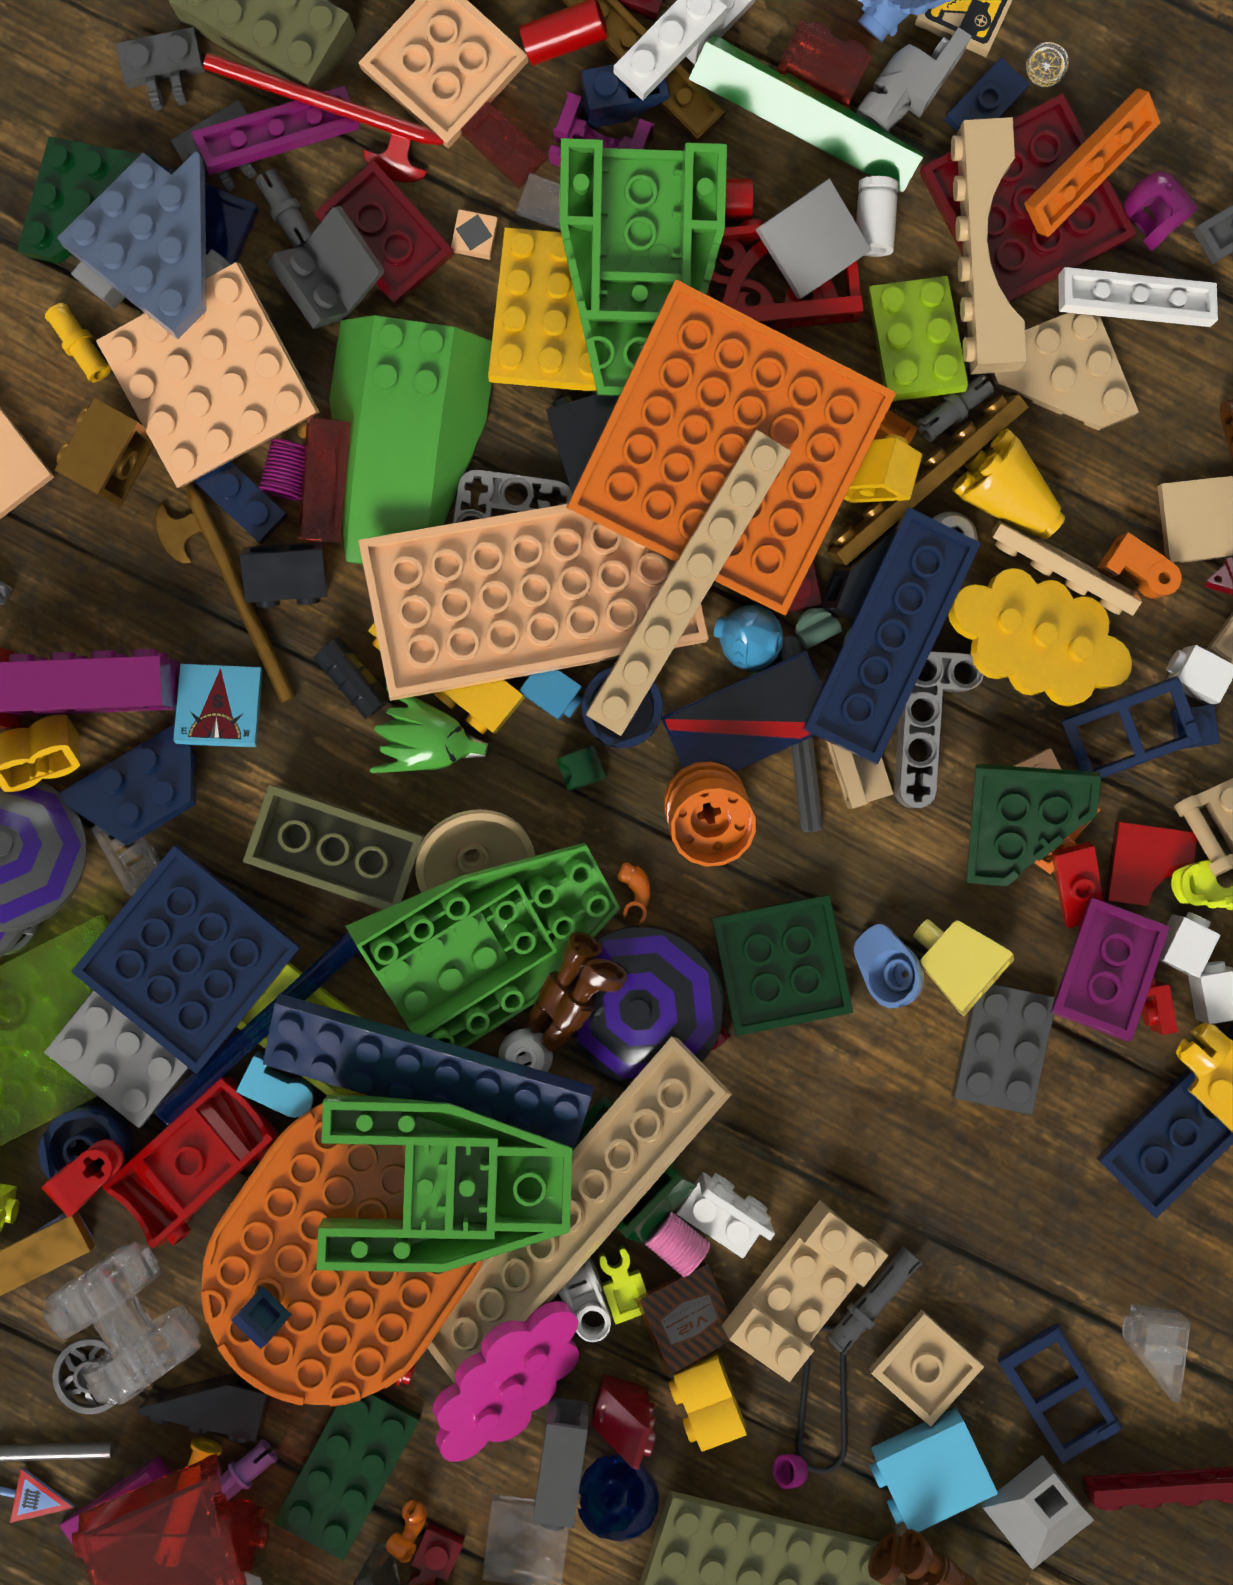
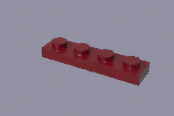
M1233 1466L1083 1476L1084 1493L1095 1508L1098 1507L1104 1511H1118L1122 1509V1506L1139 1505L1143 1508L1154 1509L1161 1507L1162 1503L1174 1502L1185 1506H1197L1205 1500L1233 1503Z

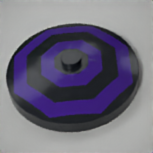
M654 925L627 926L614 930L598 939L597 941L603 949L598 959H606L617 963L625 970L628 978L620 990L616 992L598 991L592 996L595 1006L593 1012L584 1022V1025L572 1034L575 1044L585 1058L602 1073L628 1084L634 1081L671 1037L678 1038L703 1062L719 1038L725 1013L723 987L719 975L707 955L694 942L680 933ZM580 973L576 976L577 980H579Z

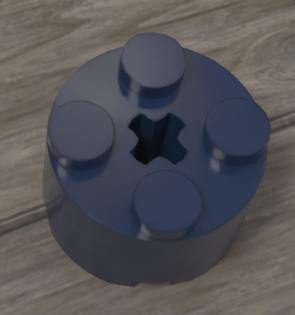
M613 667L597 674L587 686L582 699L583 719L589 732L602 744L619 749L632 748L649 739L657 729L662 717V696L658 686L653 682L622 736L618 735L585 715Z
M86 1103L76 1106L57 1117L49 1125L39 1142L38 1156L44 1174L51 1179L70 1161L72 1163L80 1154L88 1149L82 1147L83 1141L86 1145L91 1146L97 1141L104 1139L116 1142L123 1150L124 1162L119 1169L121 1170L129 1162L133 1149L132 1131L124 1116L112 1106L101 1103ZM100 1157L95 1161L100 1168L105 1164Z

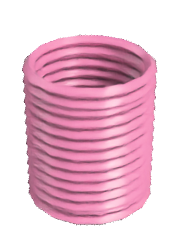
M671 1212L645 1241V1245L651 1248V1251L657 1253V1256H660L667 1264L673 1266V1269L682 1274V1277L690 1275L702 1262L710 1249V1242H707L706 1238H703L700 1233H697L690 1225H687L674 1212Z

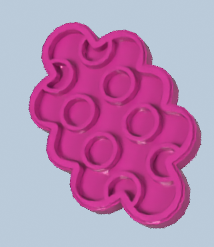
M559 1301L546 1303L537 1308L525 1322L511 1320L497 1325L487 1333L482 1341L481 1352L471 1355L459 1365L455 1373L456 1383L445 1388L433 1403L432 1412L440 1426L436 1435V1444L444 1459L450 1462L466 1460L477 1454L488 1441L502 1442L517 1436L529 1424L532 1411L546 1405L553 1398L557 1388L556 1381L568 1375L574 1369L579 1359V1351L572 1340L578 1327V1320L570 1305Z

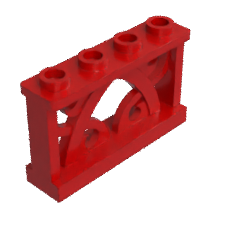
M752 219L741 222L737 227L725 228L719 249H730L733 257L728 261L719 258V262L724 269L734 272L731 277L713 271L711 278L712 283L727 286L722 301L723 304L774 330L859 321L863 313L862 295H860L857 261L844 269L846 297H838L837 291L831 279H829L811 292L813 296L811 300L803 301L797 299L791 287H789L784 303L775 304L771 293L762 284L746 279L752 269L769 254V251L755 230L763 224V221ZM751 245H754V246L746 253V251H745V249H744L743 246H751ZM741 288L756 292L760 296L759 304L748 306L745 298L750 296V293H739Z

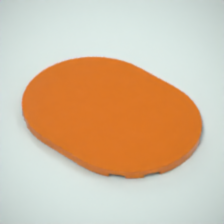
M352 1093V1094H347V1095H366V1094H365V1093H362V1094H361V1093ZM323 1103L293 1121L280 1134L223 1214L214 1229L204 1256L201 1300L205 1321L209 1325L219 1352L240 1377L265 1394L296 1405H330L331 1407L360 1401L361 1398L374 1394L383 1388H388L403 1377L416 1364L473 1282L483 1260L446 1272L317 1270L318 1227L323 1218L403 1219L406 1145L321 1143ZM263 1286L292 1315L271 1340L260 1349L231 1319L249 1298Z

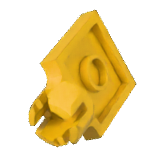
M1204 1022L1191 1030L1190 1033L1205 1048L1202 1050L1195 1042L1191 1041L1189 1043L1184 1038L1179 1044L1176 1053L1178 1058L1195 1075L1192 1085L1187 1090L1233 1132V1040L1229 1039L1215 1025Z

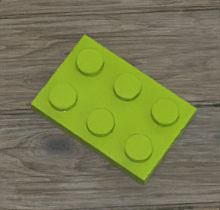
M948 276L869 286L867 295L883 386L896 392L893 401L966 392L968 380Z

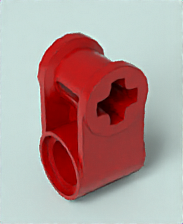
M99 1140L80 1154L72 1163L70 1161L41 1189L70 1218L98 1193L97 1190L119 1171L124 1162L123 1150L119 1144L112 1140ZM99 1157L105 1163L101 1168L95 1163Z

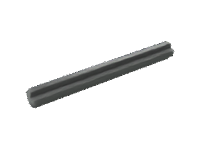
M798 636L783 637V645L780 651L782 665L803 656L802 643ZM810 734L801 739L790 738L801 830L806 833L817 832L823 829L813 735Z

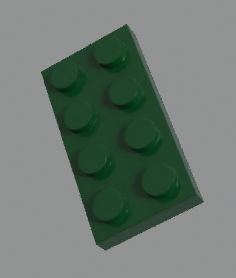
M380 1392L361 1398L357 1402L336 1406L273 1523L344 1561L417 1427L421 1415Z

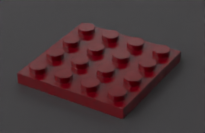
M1063 93L1013 119L1015 159L1001 179L993 196L988 216L987 243L990 262L996 280L1009 303L1057 279L1064 267L1078 268L1132 240L1137 235L1108 178L1049 237L1037 233L1024 203L1087 140ZM951 152L922 166L919 174L963 255L962 241L957 242L955 233L956 218L961 216L960 201H954L953 197L954 177L959 176L958 161H952Z

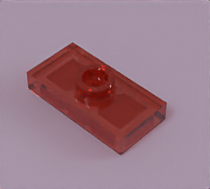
M489 101L461 129L462 136L518 189L546 162V155Z

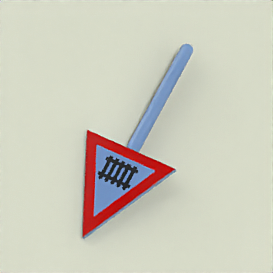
M23 1467L20 1470L17 1489L0 1486V1495L15 1498L10 1523L75 1507L74 1504Z

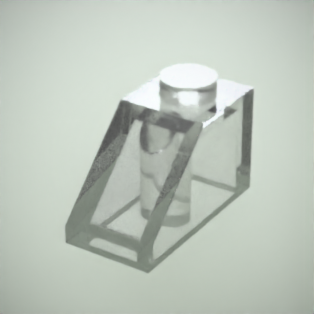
M1131 1304L1130 1315L1126 1316L1123 1321V1338L1161 1390L1172 1401L1180 1402L1191 1322L1178 1310Z

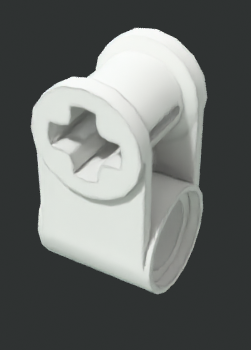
M591 1257L562 1288L559 1295L563 1302L570 1305L578 1320L576 1332L585 1341L597 1342L601 1341L609 1333L612 1314L603 1291L600 1276ZM589 1311H597L602 1314L604 1322L600 1326L591 1327L585 1324L583 1316Z

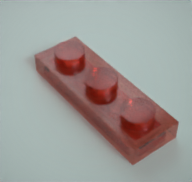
M315 417L307 418L298 538L300 540L341 543L350 435L349 421Z

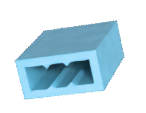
M956 1407L944 1412L931 1427L926 1422H923L871 1447L876 1461L869 1465L879 1488L888 1486L893 1498L886 1502L896 1524L905 1522L908 1530L922 1531L998 1494L966 1424Z

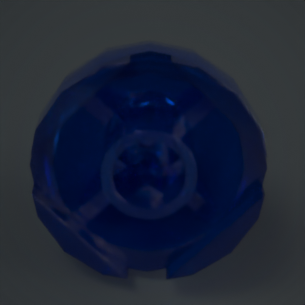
M618 1454L611 1457L604 1456L598 1458L586 1469L580 1481L581 1509L578 1508V1513L588 1531L604 1540L627 1542L640 1537L651 1527L658 1513L660 1495L657 1481L645 1465L640 1463L639 1470L634 1469Z

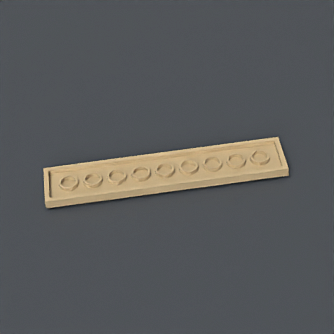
M671 1037L572 1151L570 1233L483 1260L473 1282L427 1348L454 1383H456L455 1373L459 1365L471 1355L481 1352L482 1341L494 1327L511 1320L525 1322L537 1308L550 1303L732 1095L678 1038Z

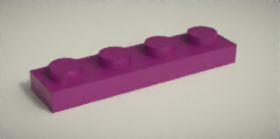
M345 86L324 92L351 101ZM292 101L192 131V136L197 151L205 164L207 174L212 175L359 130V122L298 101Z

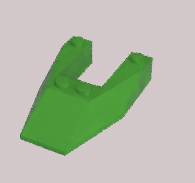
M327 1095L323 1100L321 1143L406 1145L403 1219L323 1218L318 1227L317 1270L446 1272L570 1233L572 1147L451 1103L368 1095Z

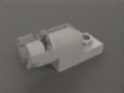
M958 27L950 40L945 37L941 39L931 57L911 44L899 50L893 55L873 86V92H869L857 108L856 114L886 132H889L908 111L920 118L964 54L972 36Z

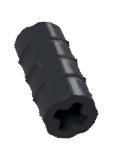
M340 636L329 642L313 657L325 671V674L337 685L338 690L342 691L351 702V705L359 711L365 720L377 713L390 701L389 694L382 687L380 681L376 680L368 670V667L355 655L354 650H351Z

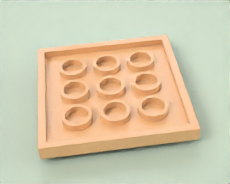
M237 262L206 279L207 310L179 339H176L144 313L96 340L140 422L146 428V433L177 488L193 482L320 413L241 264Z

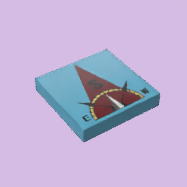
M180 664L173 739L175 744L257 747L263 675L261 667Z

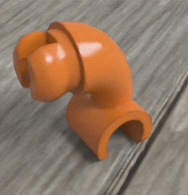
M626 862L622 864L617 878L620 882L629 885L628 887L633 891L635 898L633 902L626 905L623 916L625 919L630 907H640L643 912L638 924L640 925L647 917L646 908L651 896L650 882L642 868L638 865L637 867L632 866Z
M409 1500L402 1508V1517L405 1520L402 1534L399 1532L394 1533L386 1543L387 1551L403 1563H408L415 1554L416 1544L414 1542L427 1519L425 1506L416 1500Z

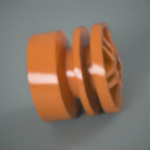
M712 761L697 762L681 769L669 781L664 794V811L672 841L681 855L690 862L702 866H721L738 859L750 847L756 833V817L749 802L746 789L739 775L726 765ZM710 803V807L703 808V804Z

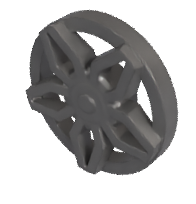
M100 1337L81 1338L67 1346L58 1356L52 1374L53 1386L59 1399L68 1408L82 1414H97L110 1409L123 1396L130 1379L129 1365L124 1353L113 1341ZM95 1346L93 1350L89 1353V1357L87 1353L79 1349V1347ZM101 1348L105 1349L103 1360L97 1359V1352ZM71 1354L81 1359L80 1365L75 1362ZM111 1355L116 1359L119 1366H106L111 1360ZM65 1361L69 1370L74 1373L70 1374L62 1382V1366ZM112 1372L120 1375L121 1378L111 1379L108 1378V1375ZM74 1380V1384L76 1387L65 1389L66 1386ZM119 1386L115 1396L107 1401L106 1387ZM97 1391L100 1392V1404L94 1395ZM84 1392L85 1398L90 1405L78 1402L71 1396Z

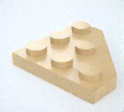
M1066 313L1026 329L1027 362L1016 372L990 373L996 388L1008 393H1017L1033 400L1032 403L1060 415L1063 413L1083 421L1084 425L1096 430H1101L1139 413L1101 317L1097 315Z

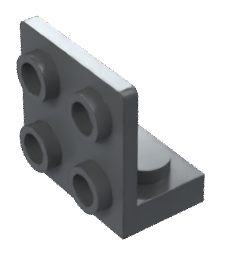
M341 206L333 207L304 246L276 252L268 261L269 266L313 329L347 319L384 274V268Z

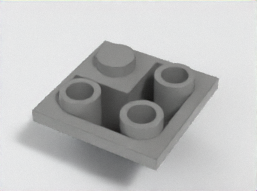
M1043 1455L998 1490L997 1495L981 1504L985 1512L1032 1570L1094 1521L1090 1513Z

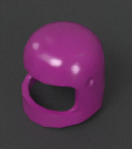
M1167 172L1152 173L1140 180L1129 191L1124 201V210L1127 216L1145 235L1146 239L1143 243L1150 251L1159 246L1172 231L1185 222L1198 209L1196 203L1178 180ZM1145 206L1150 208L1158 222L1143 211Z

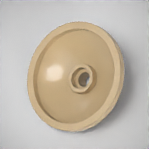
M491 810L463 811L444 819L425 836L419 846L415 860V876L421 893L462 875L535 856V851L526 831L509 816ZM468 850H477L473 855H465Z

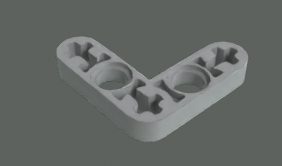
M471 470L460 479L453 523L464 522L468 518L482 519L492 517L493 511L517 513L534 510L536 508H531L534 501V486L541 487L539 490L540 496L550 497L553 494V490H559L561 498L567 499L566 504L569 503L572 493L570 487L557 480L484 470ZM475 479H480L483 487L488 488L487 493H480L478 500L479 508L486 507L485 513L474 509L463 510L464 504L472 507L473 497L466 488L467 486H473ZM513 484L523 485L528 491L527 499L520 505L509 504L505 499L507 488ZM538 500V509L550 507L549 502Z

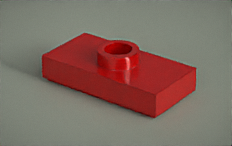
M1091 842L1051 852L1063 923L1067 928L1080 926L1088 900L1094 898L1104 902L1095 846Z

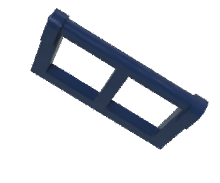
M1178 676L1061 719L1079 770L1100 772L1101 778L1190 745L1194 746L1202 743V735L1198 730ZM1170 692L1186 735L1144 750L1128 707ZM1118 711L1134 754L1093 769L1077 726Z
M1053 1324L1036 1334L1037 1336L997 1360L1063 1464L1098 1442L1104 1441L1122 1429L1123 1425L1118 1417L1115 1416L1064 1335L1061 1326ZM1057 1342L1077 1375L1034 1400L1014 1367ZM1085 1387L1105 1420L1062 1445L1042 1412Z

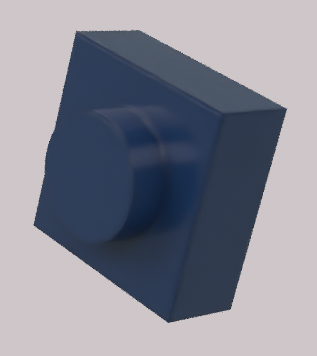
M1214 704L1191 707L1194 720L1202 735V743L1194 746L1190 745L1182 749L1220 744ZM1177 710L1170 711L1174 739L1186 735Z
M262 1286L249 1298L231 1321L261 1349L271 1340L292 1314Z

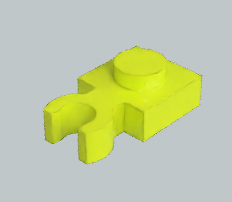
M623 1245L618 1247L621 1261L617 1265H609L604 1253L599 1254L598 1258L602 1270L612 1278L601 1284L615 1325L642 1315L635 1298L647 1292L639 1269L630 1273L627 1272L630 1265V1257Z

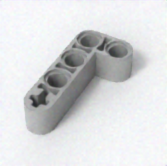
M930 652L926 663L931 667V677L926 682L917 680L898 720L894 793L898 802L905 807L923 808L931 804L935 799L943 692L971 690L981 683L984 676L973 664L970 654ZM957 663L967 665L971 671V677L967 684L959 683L954 677L953 671ZM915 700L925 702L929 708V715L923 722L917 721L911 714V706ZM915 739L922 741L927 750L926 756L920 762L913 760L908 751L910 743ZM907 767L912 769L925 767V773H919L916 777L917 786L923 787V795H917L914 801V796L908 794L906 789L907 786L914 785L916 773H907Z

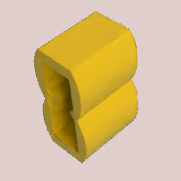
M67 715L48 716L36 721L29 728H15L0 733V787L4 792L25 790L37 784L42 778L51 779L65 776L81 765L79 734Z
M718 1351L700 1358L673 1374L674 1379L668 1381L676 1405L683 1403L688 1417L683 1419V1424L690 1443L697 1441L703 1452L747 1435L741 1410Z

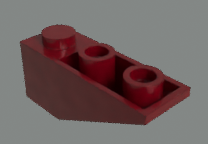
M603 1374L591 1412V1426L632 1468L639 1470L642 1457H650L656 1437V1431H653L655 1417L652 1416L654 1403L649 1402L648 1387Z

